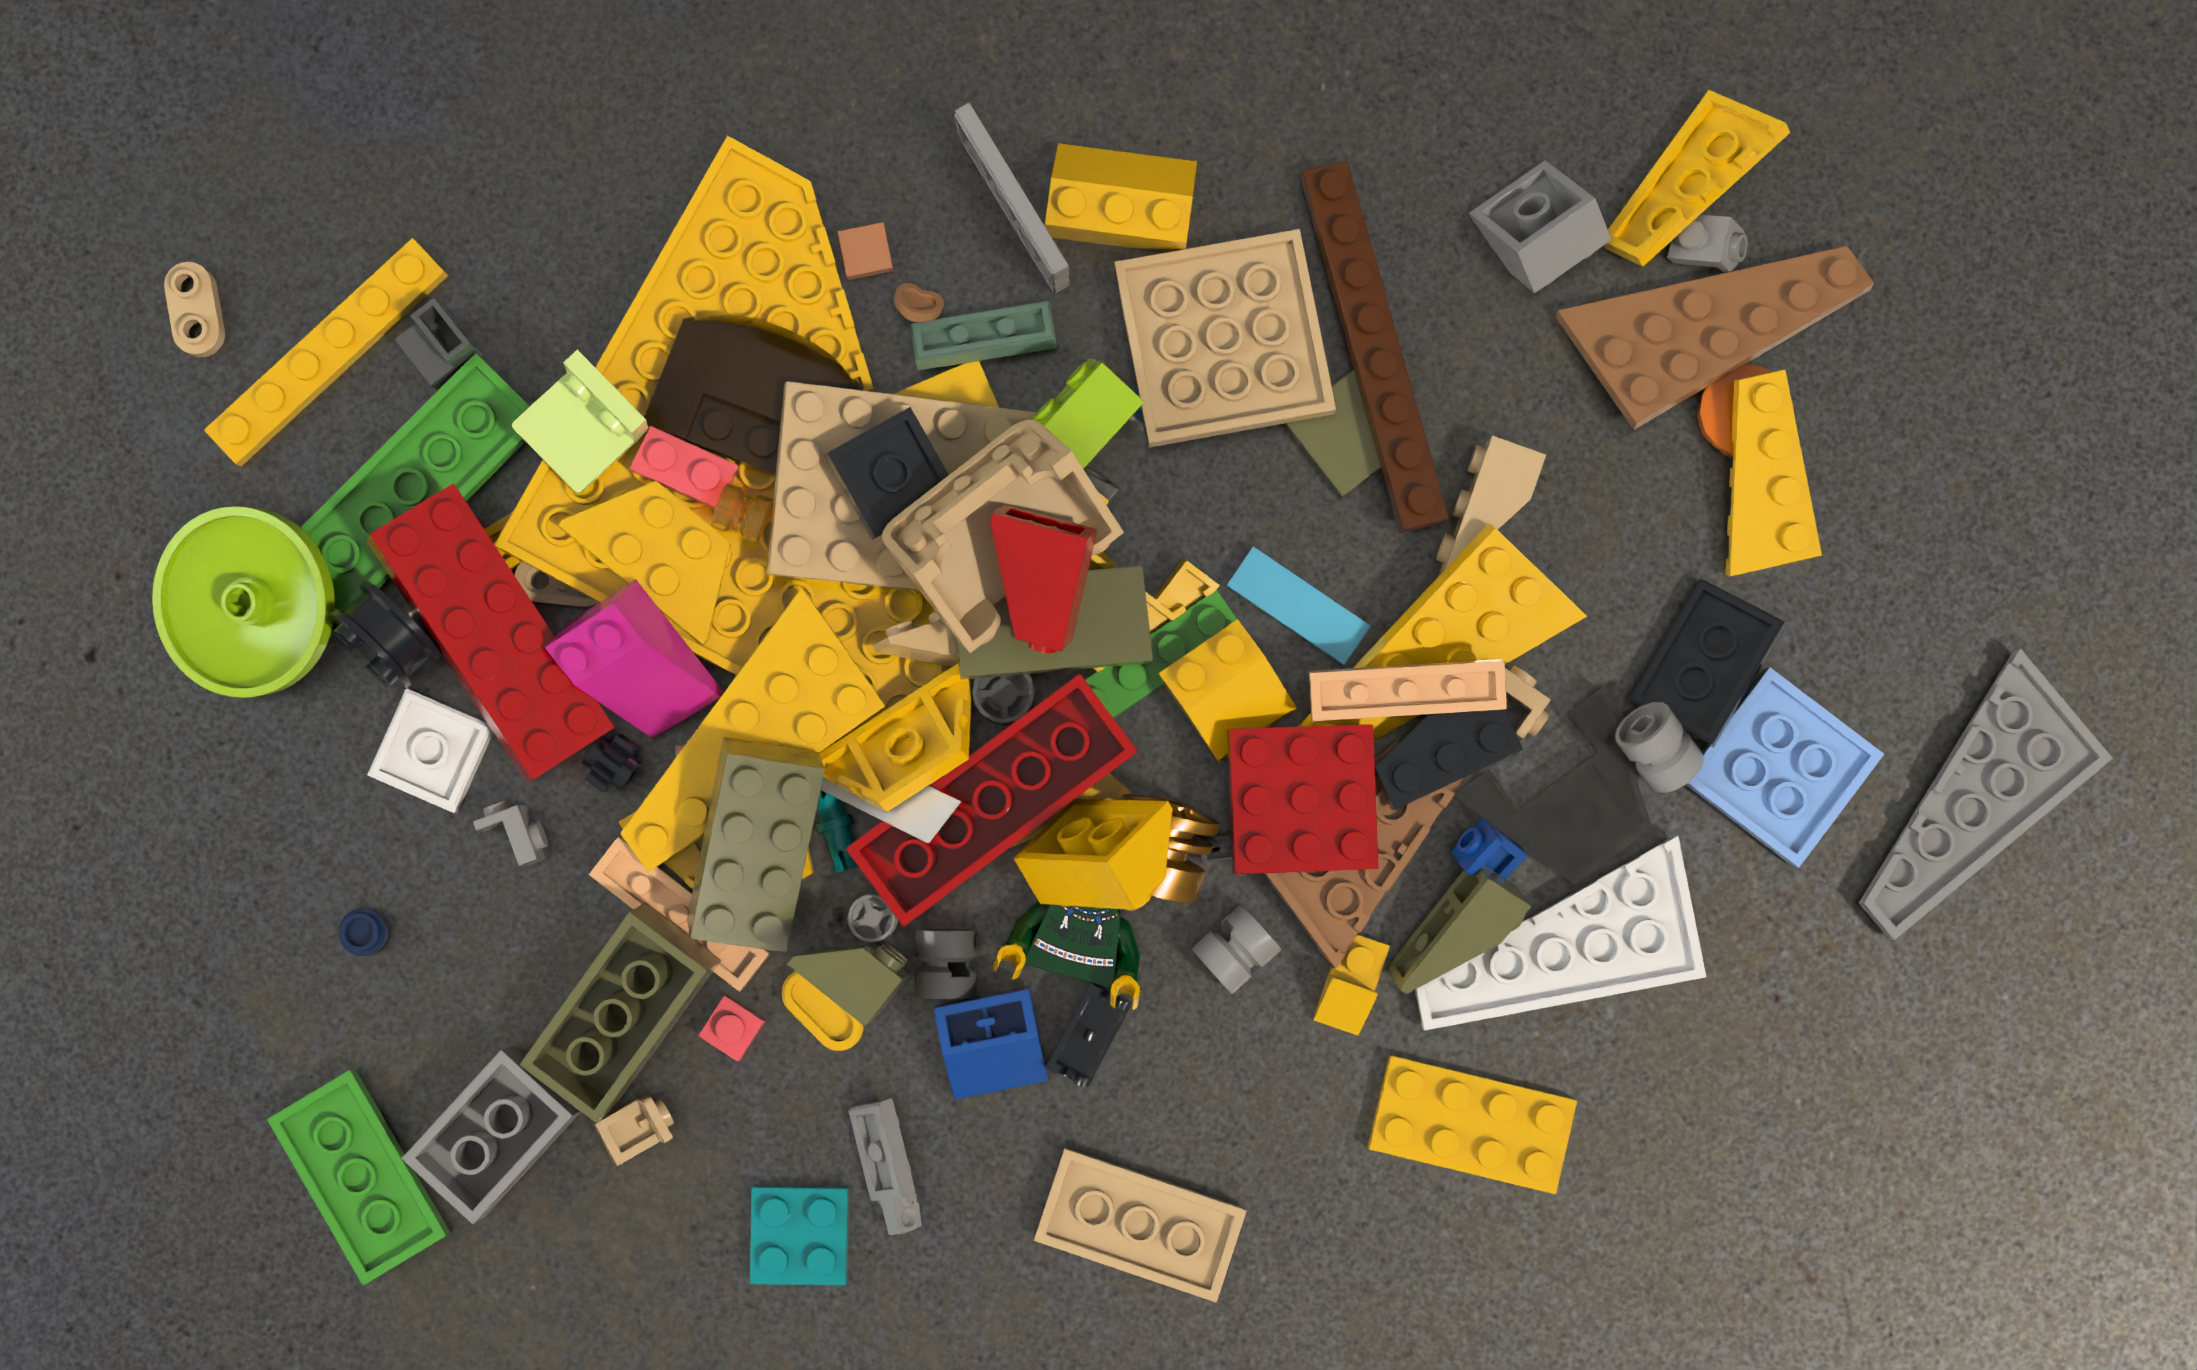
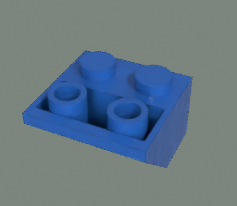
M1030 986L938 1004L933 1008L942 1055L954 1099L1049 1081L1047 1070L1045 1069L1046 1064Z

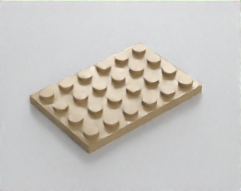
M787 381L784 384L767 575L920 591L885 546L882 535L873 540L871 539L824 455L911 407L947 473L950 475L1013 425L1024 420H1033L1037 412Z

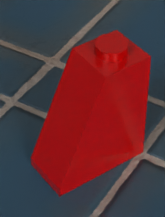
M1003 504L992 513L990 525L1015 639L1028 642V647L1038 652L1055 653L1056 650L1063 651L1073 640L1098 529Z

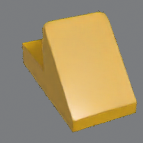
M1357 935L1344 953L1346 955L1337 968L1330 967L1313 1020L1359 1036L1377 998L1378 993L1375 992L1390 946Z

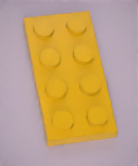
M1389 1054L1368 1149L1556 1194L1577 1100Z

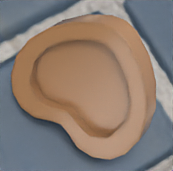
M912 283L899 285L894 295V304L897 310L906 319L913 322L932 321L941 315L944 307V300L938 293L922 290Z

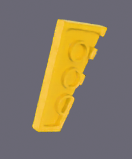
M1708 90L1609 227L1608 232L1611 241L1604 245L1605 249L1642 267L1646 265L1790 134L1786 122Z

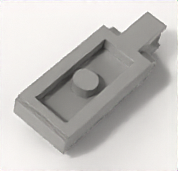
M893 1099L862 1103L850 1107L848 1111L870 1200L878 1201L881 1206L888 1234H903L921 1227L919 1202H917L911 1166L907 1159Z

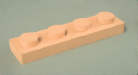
M1503 659L1309 671L1312 721L1507 709L1505 661Z
M618 837L589 875L632 909L646 903L690 936L687 917L692 891L660 866L648 872L625 839ZM694 939L721 959V962L713 972L739 992L743 990L771 954L765 949Z

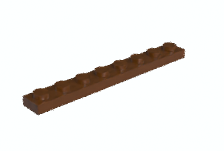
M1348 161L1303 170L1300 175L1301 184L1399 533L1444 523L1449 519Z

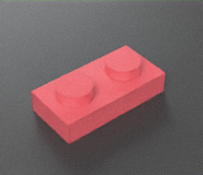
M653 426L649 427L630 467L631 472L652 482L657 481L663 487L718 512L739 469L738 465Z

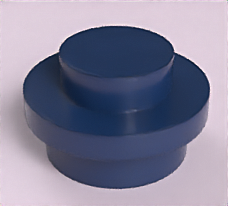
M359 908L350 911L342 919L339 926L341 944L348 952L358 956L376 953L383 947L388 936V927L385 919L379 912L370 908Z

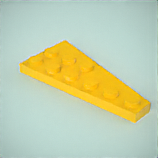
M1488 523L1353 668L1503 659L1506 665L1588 616L1495 527ZM1310 713L1298 727L1373 724L1374 741L1418 715L1312 721Z

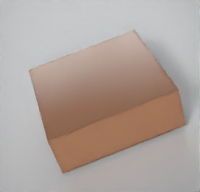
M884 222L837 231L848 280L894 271Z

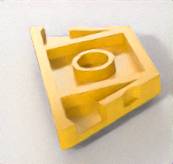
M657 481L651 482L567 517L558 524L565 533L627 584L636 579L661 612L703 646L708 641L709 630L731 542Z
M956 664L820 752L825 768L823 779L888 812L969 760L972 679L960 680L959 664Z

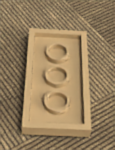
M1064 1147L1034 1241L1217 1303L1247 1209Z

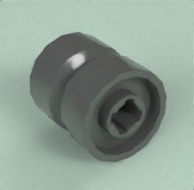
M1029 674L985 677L974 680L972 695L975 706L984 718L994 724L1011 725L1034 707L1036 692L1033 680Z
M915 930V957L922 961V967L915 971V998H976L977 971L970 967V961L977 957V930Z

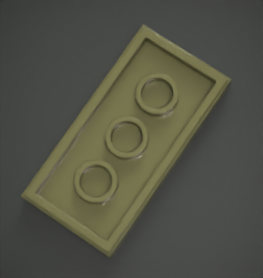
M1143 566L1088 570L1073 640L1063 651L1056 650L1055 653H1042L1030 649L1028 642L1015 639L1006 596L993 605L1001 617V622L995 636L989 642L969 653L956 638L960 680L1151 663L1153 661Z

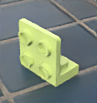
M577 349L563 362L567 373L512 423V427L575 493L581 494L647 433L648 425L646 419Z

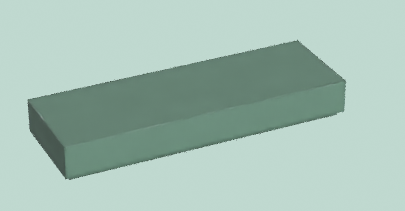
M1050 301L938 318L927 322L910 323L918 371L1057 348Z

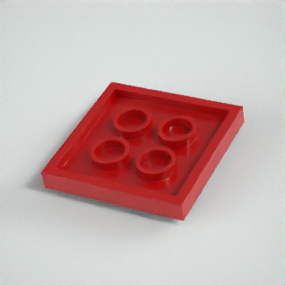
M1373 724L1227 729L1232 874L1379 869Z

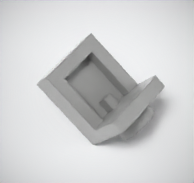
M1700 214L1671 241L1667 258L1675 264L1717 267L1723 273L1737 271L1738 262H1742L1746 256L1747 236L1745 231L1732 217Z
M510 800L502 801L484 808L485 817L473 821L476 831H487L504 824L519 866L531 865L546 859L543 848L548 846L545 831L539 820L532 821L526 805L512 806Z

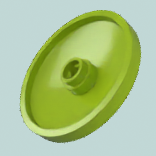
M252 506L222 507L203 513L189 521L173 536L166 546L156 569L152 604L160 639L173 662L187 677L214 693L229 697L247 698L268 695L284 690L298 682L314 667L324 652L331 635L334 621L329 614L335 609V597L328 566L314 541L303 529L287 517L268 509Z

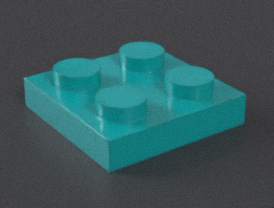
M754 1185L751 1193L750 1284L846 1286L848 1278L849 1186Z

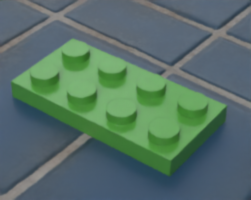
M355 1068L345 1072L267 1119L363 1286L450 1234L449 1229L416 1172L401 1159L405 1153Z

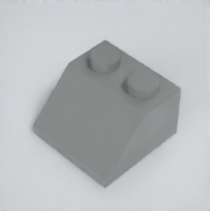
M1546 160L1469 212L1471 219L1510 274L1534 294L1611 241L1596 198Z

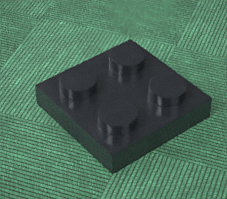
M911 407L824 455L872 540L883 534L885 527L893 518L949 475Z

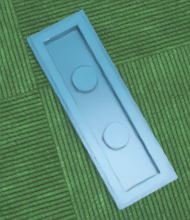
M1254 546L1226 586L1342 666L1348 661L1371 627Z

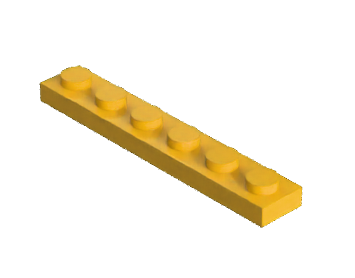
M412 238L207 426L204 431L236 465L242 467L449 275Z

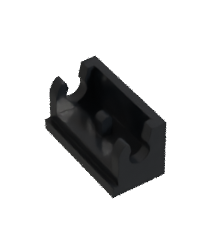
M1089 982L1045 1069L1056 1075H1063L1080 1087H1089L1132 1002L1118 995L1114 1008L1110 1005L1111 991L1101 985Z

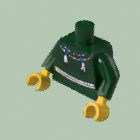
M1037 901L1016 920L1005 946L998 951L992 968L994 971L997 970L1002 961L1013 963L1016 968L1011 978L1013 980L1020 976L1024 965H1029L1111 988L1110 1005L1114 1008L1116 997L1124 993L1133 998L1132 1010L1136 1009L1139 1003L1140 986L1137 982L1139 977L1140 951L1132 924L1127 919L1120 917V909L1040 904Z

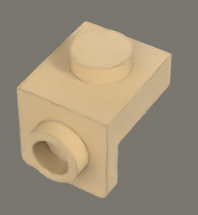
M1513 666L1510 671L1505 668L1506 699L1524 711V714L1514 727L1519 740L1524 739L1527 734L1535 737L1549 718L1550 714L1544 711L1551 699L1533 688L1537 681L1528 673L1516 666Z
M644 1094L608 1113L597 1124L595 1122L592 1123L616 1166L621 1165L658 1142L666 1143L673 1139L668 1127L674 1124L665 1104L661 1099L653 1101L651 1096Z

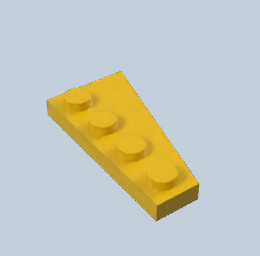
M1777 370L1734 380L1731 437L1734 448L1733 468H1730L1729 487H1732L1731 514L1728 515L1727 525L1729 558H1726L1725 575L1735 576L1821 556L1822 552L1786 370Z

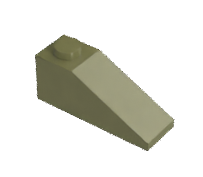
M1483 865L1473 876L1463 871L1387 965L1386 969L1399 990L1408 994L1501 944L1511 931H1514L1521 925L1531 905L1516 885L1487 866Z

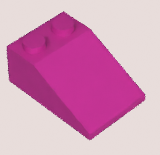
M636 579L570 621L545 647L576 687L652 739L719 699L724 693Z

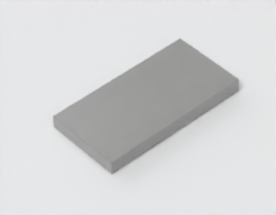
M970 103L955 110L954 117L959 140L1049 288L1055 293L1070 285L1069 265Z

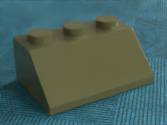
M888 942L882 946L876 943L809 950L793 956L787 963L788 966L863 1026L868 1025L881 1013L912 973V971L905 967L909 959Z

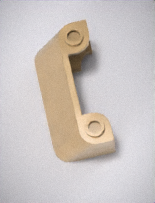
M1024 420L1007 429L887 524L882 534V540L893 557L969 653L989 642L995 636L1001 622V617L993 605L1006 595L990 521L992 513L1003 504L1098 529L1092 555L1106 550L1111 542L1124 533L1073 452L1036 420Z

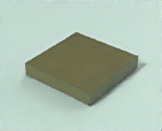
M1354 370L1332 386L1336 406L1334 415L1284 423L1341 498L1381 469Z

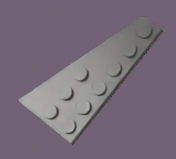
M2021 648L2013 650L1859 901L1862 908L1889 940H1896L2113 759Z

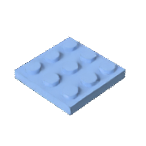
M1771 667L1764 669L1743 697L1715 747L1707 745L1702 751L1704 758L1702 768L1686 785L1794 868H1799L1883 757L1884 753Z

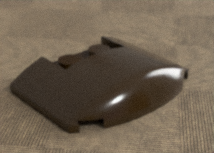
M720 315L696 320L695 317L685 318L682 321L644 418L647 421L648 428L653 426L701 449L776 477L784 384L788 381L861 391L862 387L856 380L853 382L843 366L831 354L810 340L788 329L768 322L739 316Z

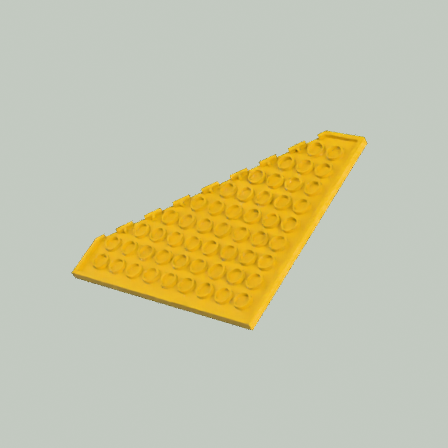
M727 135L595 368L644 417L683 319L695 317L696 320L710 316L730 315L768 322L803 336L838 360L853 382L856 380L859 383L862 391L874 392L844 289H842L835 266V259L816 203L811 181ZM646 433L581 494L575 493L542 460L494 544L495 547L598 603L628 585L565 533L558 524L567 517L653 482L630 471V467ZM714 454L739 466L719 512L666 488L731 542L709 630L708 641L702 646L664 614L695 655L737 676L800 589L803 588L886 704L884 708L845 735L850 734L951 668L950 666L875 652L873 646L887 638L886 629L911 620L915 628L930 623L928 616L936 613V611L920 591L767 575L776 477Z

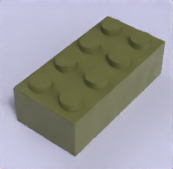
M723 737L687 917L690 939L787 953L825 770L819 752Z
M643 903L627 914L519 1065L597 1124L614 1109L721 962V959L694 939H690L689 935L648 904Z

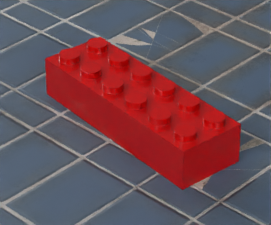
M454 483L369 534L367 543L526 782L536 779L615 728L597 700L576 687L545 649L555 636Z
M1078 674L971 754L969 760L930 785V787L961 801V803L929 844L882 821L845 849L904 927L1136 754L1138 750L1083 676Z

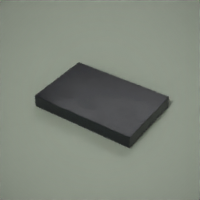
M1700 578L1629 697V702L1637 707L1652 702H1663L1669 706L1682 724L1684 732L1714 748L1786 626L1785 621Z

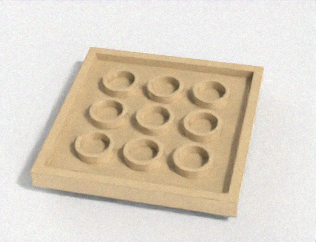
M1300 229L1114 262L1138 395L1144 401L1141 405L1148 447L1335 414L1336 406Z

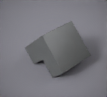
M434 297L410 315L416 323L394 339L427 382L436 390L440 389L475 353L479 356L483 355V352L449 309Z

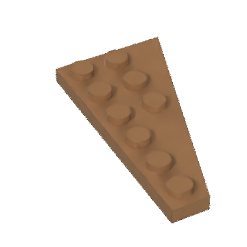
M1848 246L1566 308L1558 310L1555 318L1633 430L1867 293L1871 290L1874 282Z
M1400 737L1398 740H1396L1394 743H1392L1390 746H1388L1386 749H1384L1382 752L1374 757L1375 763L1385 753H1387L1402 737ZM1375 776L1379 869L1263 873L1332 968L1336 969L1346 955L1344 953L1357 934L1361 933L1369 921L1370 915L1402 873L1429 833L1430 827L1442 809L1447 807L1455 795V790L1464 778L1396 810H1391Z

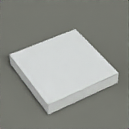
M407 688L367 775L452 813H458L491 740L493 731L487 722Z

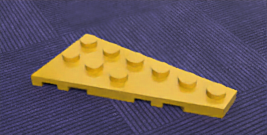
M803 588L800 589L620 833L648 872L704 834L723 737L820 753L886 706Z

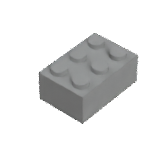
M514 1046L500 1050L401 1158L472 1225L490 1213L581 1113L523 1069L519 1064L525 1056Z

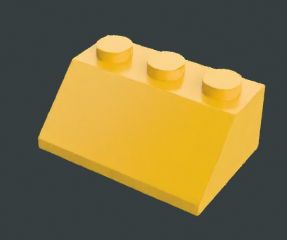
M1058 143L1050 182L1045 227L1052 238L1164 253L1184 250L1187 244L1197 161Z
M1074 799L1013 859L1040 904L1135 910L1150 900L1151 893L1165 879L1173 809L1168 801Z

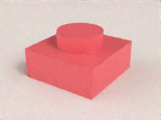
M724 995L698 1036L739 1062L766 1020L729 995Z

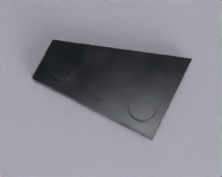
M1505 709L1428 714L1375 763V776L1391 810H1396L1522 751L1523 748Z

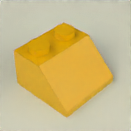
M1238 619L1159 673L1165 688L1218 763L1228 757L1227 729L1270 728L1297 709L1268 660Z

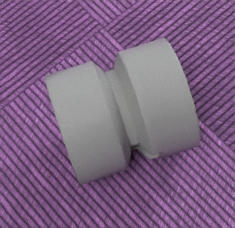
M1652 702L1637 708L1622 720L1616 730L1615 739L1617 744L1630 761H1636L1637 771L1648 786L1657 793H1667L1679 789L1690 782L1702 768L1704 760L1702 752L1690 735L1683 731L1682 724L1669 706L1663 702Z
M1241 904L1221 921L1222 930L1219 933L1209 931L1191 948L1231 994L1236 992L1252 977L1251 967L1254 965L1263 967L1282 950Z

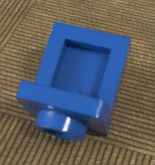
M1483 817L1474 827L1467 829L1460 836L1456 847L1451 851L1462 869L1470 876L1475 875L1485 865L1505 879L1528 856L1522 847Z

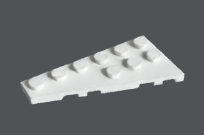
M1671 837L1523 920L1521 925L1514 931H1511L1501 944L1415 989L1422 1029L1425 1031L1705 978L1706 972L1679 837Z

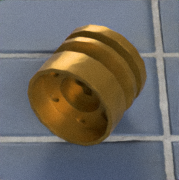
M1122 795L1121 800L1168 801L1173 810L1165 879L1151 893V896L1181 903L1197 902L1206 871L1188 860L1187 856L1188 854H1210L1213 846L1209 842L1194 836V834L1214 836L1217 834L1220 823L1216 819L1202 814L1195 807L1174 799L1157 795Z

